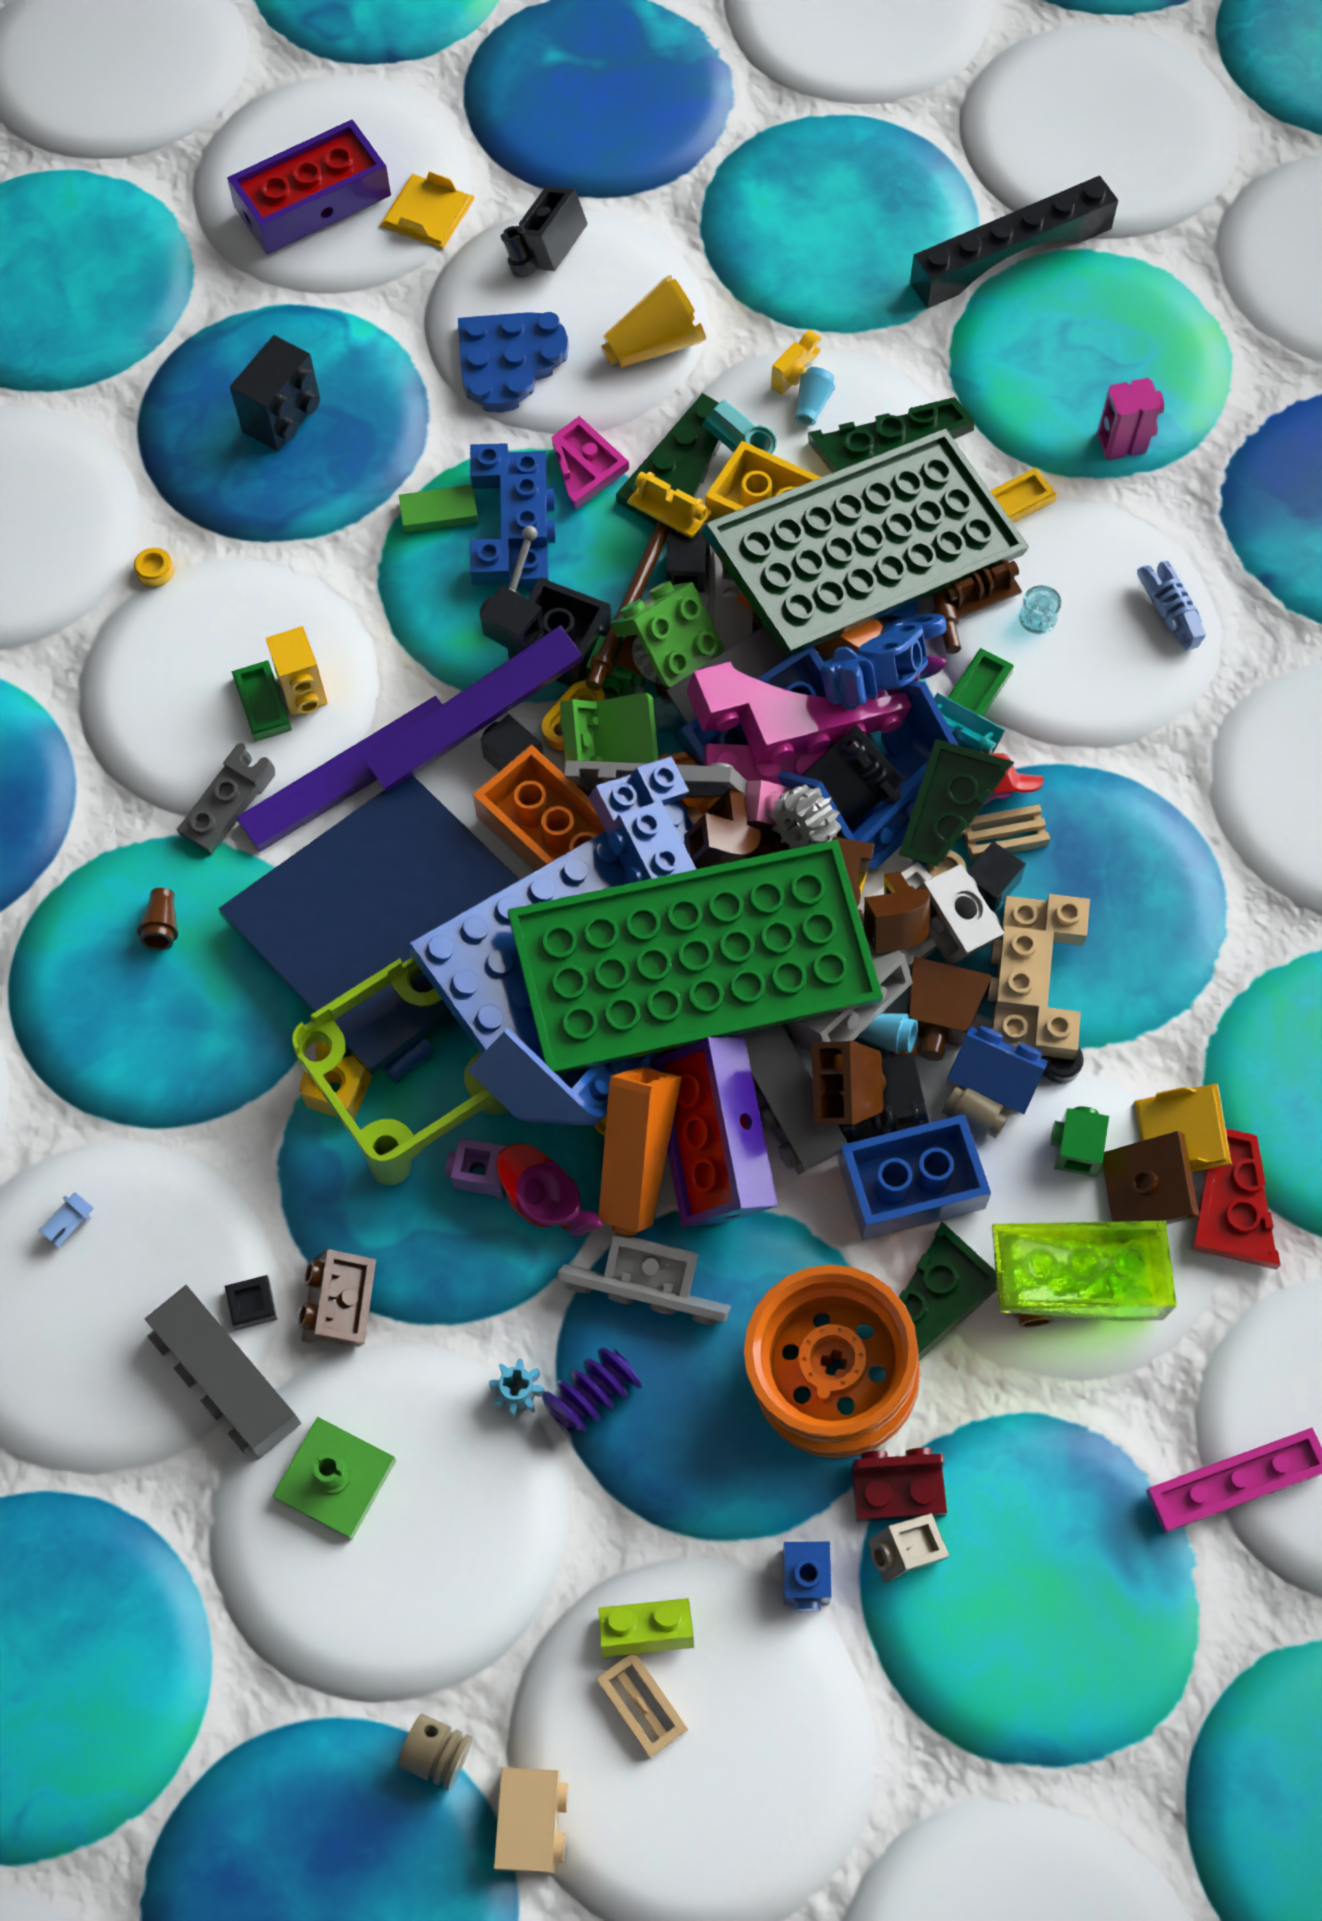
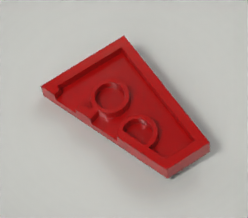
M1226 1128L1232 1165L1204 1171L1198 1206L1199 1216L1196 1218L1191 1250L1277 1270L1281 1263L1279 1252L1275 1249L1272 1233L1274 1225L1272 1214L1268 1211L1264 1189L1266 1181L1257 1135Z

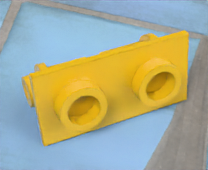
M644 472L639 473L635 480V486L638 488L627 500V503L690 538L694 537L712 514V511L703 505L702 499H695L679 489L673 491L670 489L671 485L655 477L652 472L647 474Z

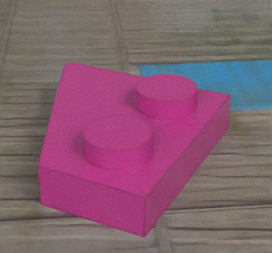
M580 416L552 436L555 456L571 506L575 511L629 471V461Z

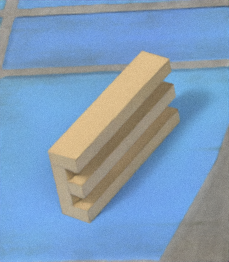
M1040 804L976 816L963 834L970 860H977L991 844L976 846L977 841L993 838L1001 839L1030 831H1036V834L998 841L996 843L1010 853L1047 847L1050 842V836L1045 830L1046 823L1045 819L1041 817L1042 809Z
M637 1654L627 1655L596 1678L650 1759L688 1731L687 1726ZM632 1666L674 1726L670 1731L666 1732L624 1671L628 1667ZM615 1677L621 1682L659 1737L653 1744L610 1683Z

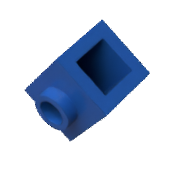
M830 1541L784 1542L782 1549L783 1605H794V1612L799 1613L820 1612L821 1605H829L832 1598Z

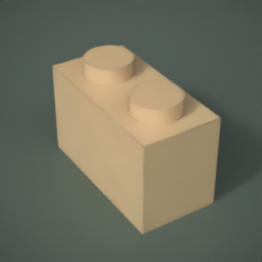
M502 1767L494 1862L495 1870L554 1874L555 1863L564 1862L565 1833H557L558 1812L567 1813L569 1785L568 1783L560 1782L561 1774L559 1770Z

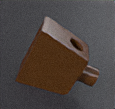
M914 956L910 972L913 983L909 986L907 1014L909 1019H914L918 1022L917 1037L922 1038L919 1055L928 1060L940 1061L944 1057L946 1044L958 1047L962 1045L984 1001L991 975Z
M854 1041L811 1042L814 1125L856 1124L882 1113L883 1091L886 1087V1078L882 1073V1056L880 1051Z

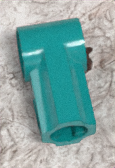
M725 399L713 409L702 425L732 452H735L741 441L770 454H773L777 447V438L771 429L761 425L755 426Z

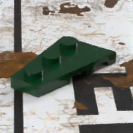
M942 1221L935 1232V1238L926 1254L923 1253L917 1263V1270L908 1286L899 1295L915 1326L919 1361L1002 1286L1001 1275Z

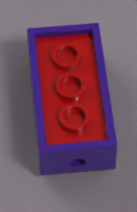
M353 119L227 177L234 208L266 254L274 252L391 196L387 166Z
M707 1037L693 1045L682 1047L650 1060L652 1069L682 1076L667 1151L681 1227L720 1225L778 1206L745 1038Z

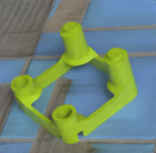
M412 956L404 963L399 958L311 1014L312 1021L305 1026L301 1022L295 1028L292 1037L293 1048L300 1067L306 1071L353 1138L367 1160L372 1176L384 1185H396L403 1182L411 1171V1159L427 1145L482 1110L490 1115H502L509 1111L467 1071L472 1063L481 1055L480 1052L471 1058L464 1072L465 1087L472 1098L415 1135L405 1124L394 1119L376 1120L360 1129L324 1078L325 1074L332 1071L340 1063L345 1053V1038L335 1022L344 1013L391 984L402 999L410 1004L429 1007L442 1000L434 988L431 991L420 993L411 987L416 977L425 975ZM316 1042L327 1044L330 1047V1052L325 1059L313 1062L305 1057V1052L311 1044Z

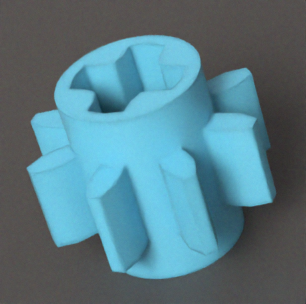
M518 1359L516 1366L510 1368L501 1363L499 1365L501 1371L500 1379L489 1381L490 1389L501 1391V1394L496 1396L493 1401L494 1406L500 1408L506 1404L510 1407L513 1418L516 1417L520 1409L527 1408L528 1411L535 1412L533 1405L534 1396L541 1397L545 1392L544 1387L533 1385L540 1377V1370L535 1368L528 1372L524 1369L522 1359ZM516 1381H523L524 1388L520 1389L518 1396H512L509 1388L514 1387Z

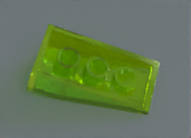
M1166 1221L992 1224L991 1226L999 1312L1112 1321L1164 1320L1177 1306Z

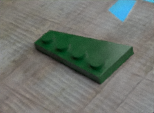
M702 393L616 493V502L656 526L657 519L627 503V500L638 488L635 486V480L640 472L646 474L652 472L655 477L671 485L670 489L673 491L679 489L695 498L700 484H703L708 473L709 464L713 456H716L722 443L702 426L719 402ZM673 528L670 530V532H679Z
M953 397L911 407L908 410V414L900 416L890 415V413L875 416V422L855 426L854 421L838 425V431L822 434L821 429L808 432V443L830 471L834 473L943 429H947L953 439L959 438L974 431V419L960 402Z

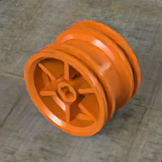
M838 1265L809 1267L785 1277L773 1286L755 1307L745 1336L744 1357L746 1372L765 1419L780 1437L795 1448L814 1456L840 1459L860 1456L861 1453L877 1449L899 1432L910 1417L918 1397L920 1365L915 1326L906 1306L889 1286L875 1276L853 1267ZM820 1314L829 1316V1324L818 1328L813 1324L816 1316ZM860 1325H869L874 1330V1334L869 1339H861L856 1334L857 1328ZM788 1345H795L799 1349L798 1356L793 1360H786L782 1356L784 1348ZM835 1360H840L843 1369H837L835 1376L829 1375L827 1366H832ZM875 1366L882 1367L886 1372L885 1380L879 1383L872 1381L869 1378L870 1369ZM799 1387H806L811 1392V1397L806 1403L800 1404L794 1399V1392ZM842 1398H850L855 1404L854 1411L849 1415H843L837 1409V1404Z

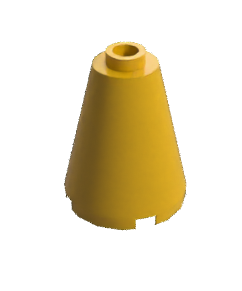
M668 275L603 335L606 343L601 345V349L611 365L617 362L620 368H624L700 344L706 340V335L701 322L695 326L693 324V321H695L693 313L696 311L678 281L675 278L672 280V275Z

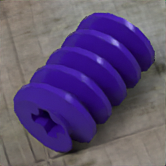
M601 1347L598 1350L597 1354L601 1364L591 1358H587L584 1361L587 1375L577 1369H573L570 1372L573 1386L563 1380H559L556 1383L559 1397L548 1391L542 1394V1400L547 1411L571 1440L572 1437L569 1431L571 1427H574L583 1434L587 1432L583 1420L586 1415L597 1423L601 1420L597 1406L601 1404L610 1411L615 1409L611 1395L615 1393L624 1400L629 1398L625 1387L626 1383L629 1382L638 1389L643 1387L636 1372L614 1348V1353L605 1347Z

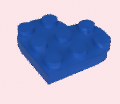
M525 312L458 318L461 373L464 391L468 399L472 398L474 402L483 405V409L487 412L503 413L517 409L519 402L527 398L529 393L532 395L534 392L535 380L551 376L553 374L552 370L558 367L562 361L566 362L568 358V336L565 327L559 321L558 315L553 312Z

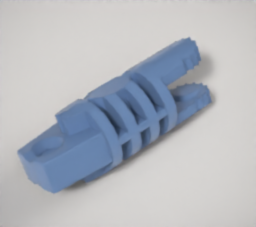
M1168 560L1160 562L1157 567V573L1154 572L1150 565L1139 567L1136 572L1152 603L1155 604V608L1165 622L1167 629L1175 635L1186 651L1198 648L1206 637V632L1201 624L1202 619Z

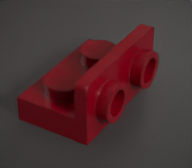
M913 1448L905 1451L906 1456L888 1457L887 1451L881 1450L861 1453V1459H855L851 1467L856 1522L913 1519L931 1513L933 1517L946 1516L947 1504L943 1477L944 1454H933L931 1448Z

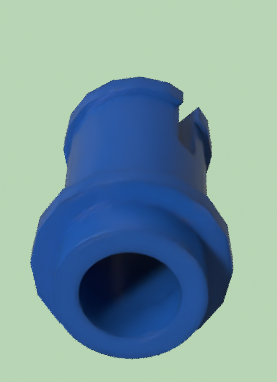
M422 1037L382 1069L397 1084L400 1082V1079L423 1060L426 1062L431 1060L429 1055L434 1052V1049Z

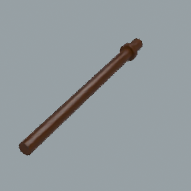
M659 520L614 620L622 616L620 610L623 607L641 598L668 537V532L672 528ZM612 626L607 633L599 654H595L590 662L591 671L585 684L593 691L600 690L605 677L612 673L615 666L613 659L623 636L617 637Z

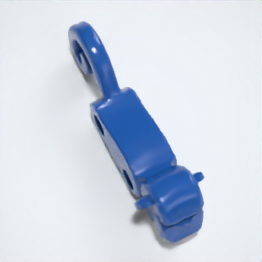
M919 614L899 618L884 625L881 635L862 644L857 654L848 647L837 648L833 658L824 662L821 667L826 700L834 705L841 703L845 709L852 710L858 706H865L867 699H876L877 690L899 689L910 684L928 665L924 640L939 637L946 632L945 617L940 614Z

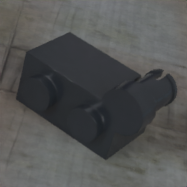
M545 187L519 222V226L508 227L503 231L504 234L500 235L509 257L507 260L514 276L526 277L533 274L537 269L555 271L587 227L588 222L575 189Z

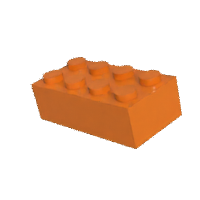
M532 744L473 794L476 817L534 871L605 832L589 797L572 781L566 778Z

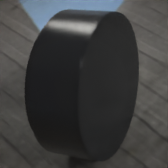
M1079 1047L1074 1060L1041 1056L1042 1059L1048 1061L1043 1074L1048 1079L1057 1083H1067L1074 1080L1079 1075L1084 1063L1083 1053Z

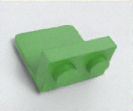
M671 581L664 582L650 590L652 597L644 602L637 600L623 607L620 610L622 616L610 623L617 637L638 635L662 685L667 688L680 682L724 652V645L693 582L672 585Z
M637 693L601 701L577 699L560 701V725L563 731L565 753L564 766L566 760L647 764L659 760L653 698L649 693Z

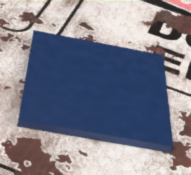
M411 776L388 793L385 790L380 792L219 907V911L226 922L307 1008L314 1013L399 958L404 963L411 958L407 948L412 941L520 879L414 776ZM425 975L416 977L411 984V987L420 993L431 991L434 988ZM391 984L338 1017L335 1022L344 1035L345 1048L373 1076L453 1014L443 1000L428 1007L410 1004L402 999Z

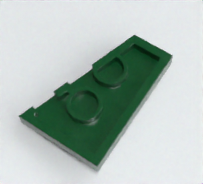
M935 739L899 855L939 868L1014 765V762Z

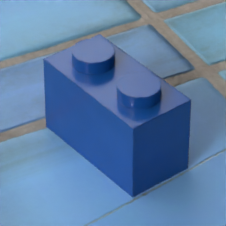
M980 1026L977 1030L970 1027L946 1080L966 1089L968 1087L1001 1105L1025 1114L1048 1061L1041 1058L1042 1053L1029 1045L1019 1043L1015 1047L1002 1041L1003 1035L991 1028Z

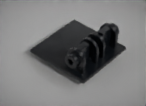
M857 724L801 775L822 781L849 830L880 801L894 804L902 796L899 784L904 779Z
M914 1052L882 1059V1073L886 1078V1087L883 1091L882 1113L856 1124H841L844 1137H846L848 1143L930 1123Z

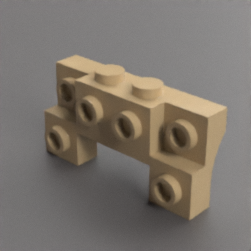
M1049 894L1047 901L1014 896L1005 897L1001 928L1005 934L1000 937V940H995L992 943L990 964H997L996 977H991L987 989V1001L994 1002L991 1029L1003 1035L1002 1041L1015 1047L1019 1043L1029 1045L1039 1050L1042 1056L1075 1059L1078 1051L1081 1012L1048 1008L1053 942L1084 945L1088 931L1090 899Z

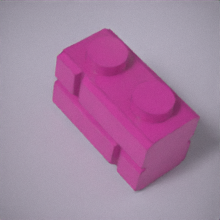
M1148 377L1133 380L1130 385L1127 382L1110 385L1096 435L1104 456L1109 461L1125 458L1126 454L1134 456L1146 453L1151 437L1157 435L1158 427L1156 420L1158 414L1164 412V399L1162 393L1156 391L1152 380Z

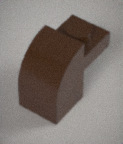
M729 788L708 810V813H705L684 834L685 848L696 869L746 859L759 845L761 829L747 826L748 814L745 811L743 792Z
M901 872L885 873L884 895L864 897V932L874 952L877 954L912 948L922 943L928 937L930 921L929 889L915 890L913 886L908 885Z

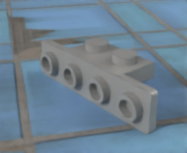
M618 1233L613 1235L604 1274L564 1264L558 1270L556 1278L559 1281L566 1282V1288L575 1292L591 1293V1290L594 1289L608 1293L607 1298L618 1303L632 1304L633 1300L650 1303L649 1308L658 1313L673 1315L676 1310L693 1314L692 1320L706 1325H717L718 1321L726 1322L731 1309L730 1305L690 1295L699 1253Z

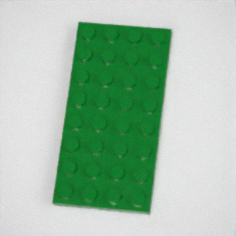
M838 839L511 908L507 912L543 1062L557 1075L693 1045L707 1037H729L877 1004L883 999Z

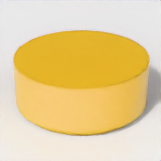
M161 548L145 549L134 560V570L137 578L146 586H162L174 574V565L171 557Z

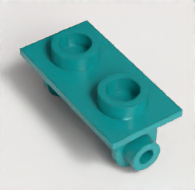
M937 692L934 699L958 745L979 752L982 751L986 754L994 753L1005 729Z

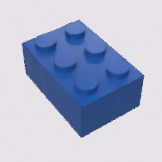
M965 1114L844 1144L840 1148L838 1164L862 1241L984 1210L989 1201L991 1191Z

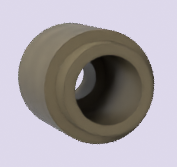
M956 1085L942 1110V1113L950 1118L965 1114L971 1134L983 1142L989 1135L996 1139L1008 1119V1116L1002 1113L1005 1108L1004 1105L968 1087L966 1089L959 1085Z

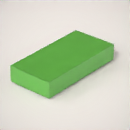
M471 485L399 494L404 533L479 523L474 489H472Z

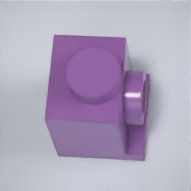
M459 1138L456 1152L450 1151L448 1154L445 1175L450 1177L453 1189L493 1195L496 1199L504 1200L505 1190L496 1172V1159L499 1152L507 1146ZM476 1167H482L486 1170L484 1175L471 1172Z

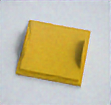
M429 171L426 178L412 174L380 226L444 250L473 203L475 196L457 190L451 179Z
M1217 1083L1196 1088L1181 1087L1156 1093L1154 1097L1134 1101L1141 1141L1180 1131L1185 1134L1191 1173L1232 1165Z

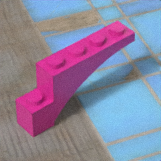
M731 662L694 671L686 689L703 732L716 728L719 731L729 730L740 722L757 764L770 760L774 763L783 762L791 758L795 753L807 750L810 753L822 751L830 744L839 741L856 724L865 734L877 731L883 734L890 733L903 724L904 718L912 707L905 692L874 700L867 699L865 706H858L855 709L848 710L841 703L834 705L823 697L800 694L759 681L734 669Z

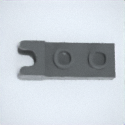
M243 743L237 744L223 762L225 767L219 772L176 829L179 835L212 855L237 822L236 817L244 813L258 793L262 794L274 778L275 767L268 758L262 757L254 766L248 767L252 762V757L246 751V746Z

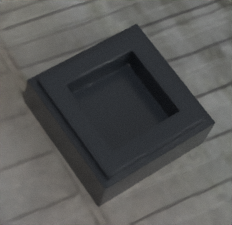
M267 1275L225 1285L232 1325L235 1330L278 1319L271 1284Z

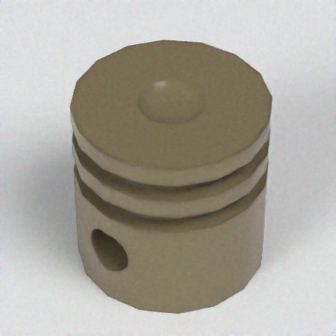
M421 1713L406 1738L397 1767L427 1781L432 1777V1783L439 1786L443 1782V1788L450 1791L466 1761L473 1737L466 1734L463 1738L462 1731L457 1729L452 1733L451 1726Z

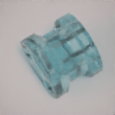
M1045 585L1033 586L1027 590L1019 615L1020 623L1025 630L1034 634H1044L1055 627L1062 603L1058 592ZM1036 609H1037V611L1042 612V613H1044V614H1038V613L1034 612L1033 610H1036Z

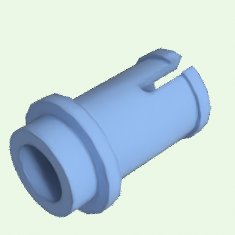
M76 1192L69 1198L64 1196L62 1199L65 1203L43 1227L38 1229L40 1233L58 1248L62 1246L61 1244L84 1219L87 1221L91 1219L89 1214L94 1208Z

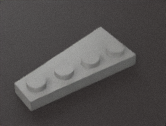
M566 760L564 776L590 795L596 785L631 775L636 767L647 763ZM711 763L709 766L676 765L689 790L685 798L722 797L729 788L743 792L744 796L746 794L747 780L729 764Z

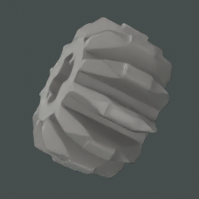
M806 784L801 787L797 786L793 790L781 795L779 800L775 802V809L770 813V816L776 822L772 830L778 832L782 837L780 844L787 843L790 849L832 841V838L836 837L842 828L836 821L840 812L832 809L830 805L831 798H823L819 787L810 789Z

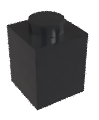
M668 532L667 581H671L672 585L693 582L698 593H705L706 538L703 533H696L693 538H690L681 532Z
M503 585L494 596H489L481 606L480 618L483 635L516 654L529 647L544 629L542 607Z
M510 714L505 716L500 722L490 724L480 738L483 758L499 772L531 744L543 754L542 743Z
M992 841L968 869L967 873L975 880L978 891L989 909L995 912L1005 901V897L1009 896L1021 882L1026 863Z

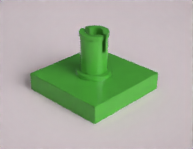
M317 1416L272 1497L346 1538L353 1540L393 1468L396 1459L387 1452Z

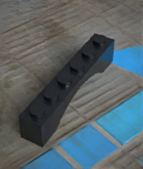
M1100 175L913 254L910 284L927 309L958 296L987 270L1024 249L1055 240L1083 242L1111 230L1119 200Z

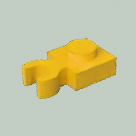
M808 330L802 336L799 343L794 342L772 365L771 388L783 395L792 385L796 386L800 383L801 375L806 373L807 370L805 365L813 361L820 353L821 349L816 345L821 341V336L812 330Z

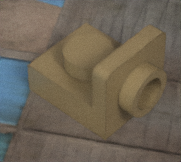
M932 1513L890 1525L868 1541L873 1563L879 1569L885 1583L894 1581L904 1573L942 1562L950 1556Z

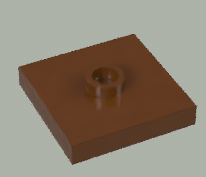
M1175 1131L1104 1152L1103 1170L1115 1235L1123 1237L1199 1216L1184 1133Z

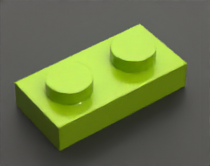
M689 1598L598 1608L602 1658L694 1648Z

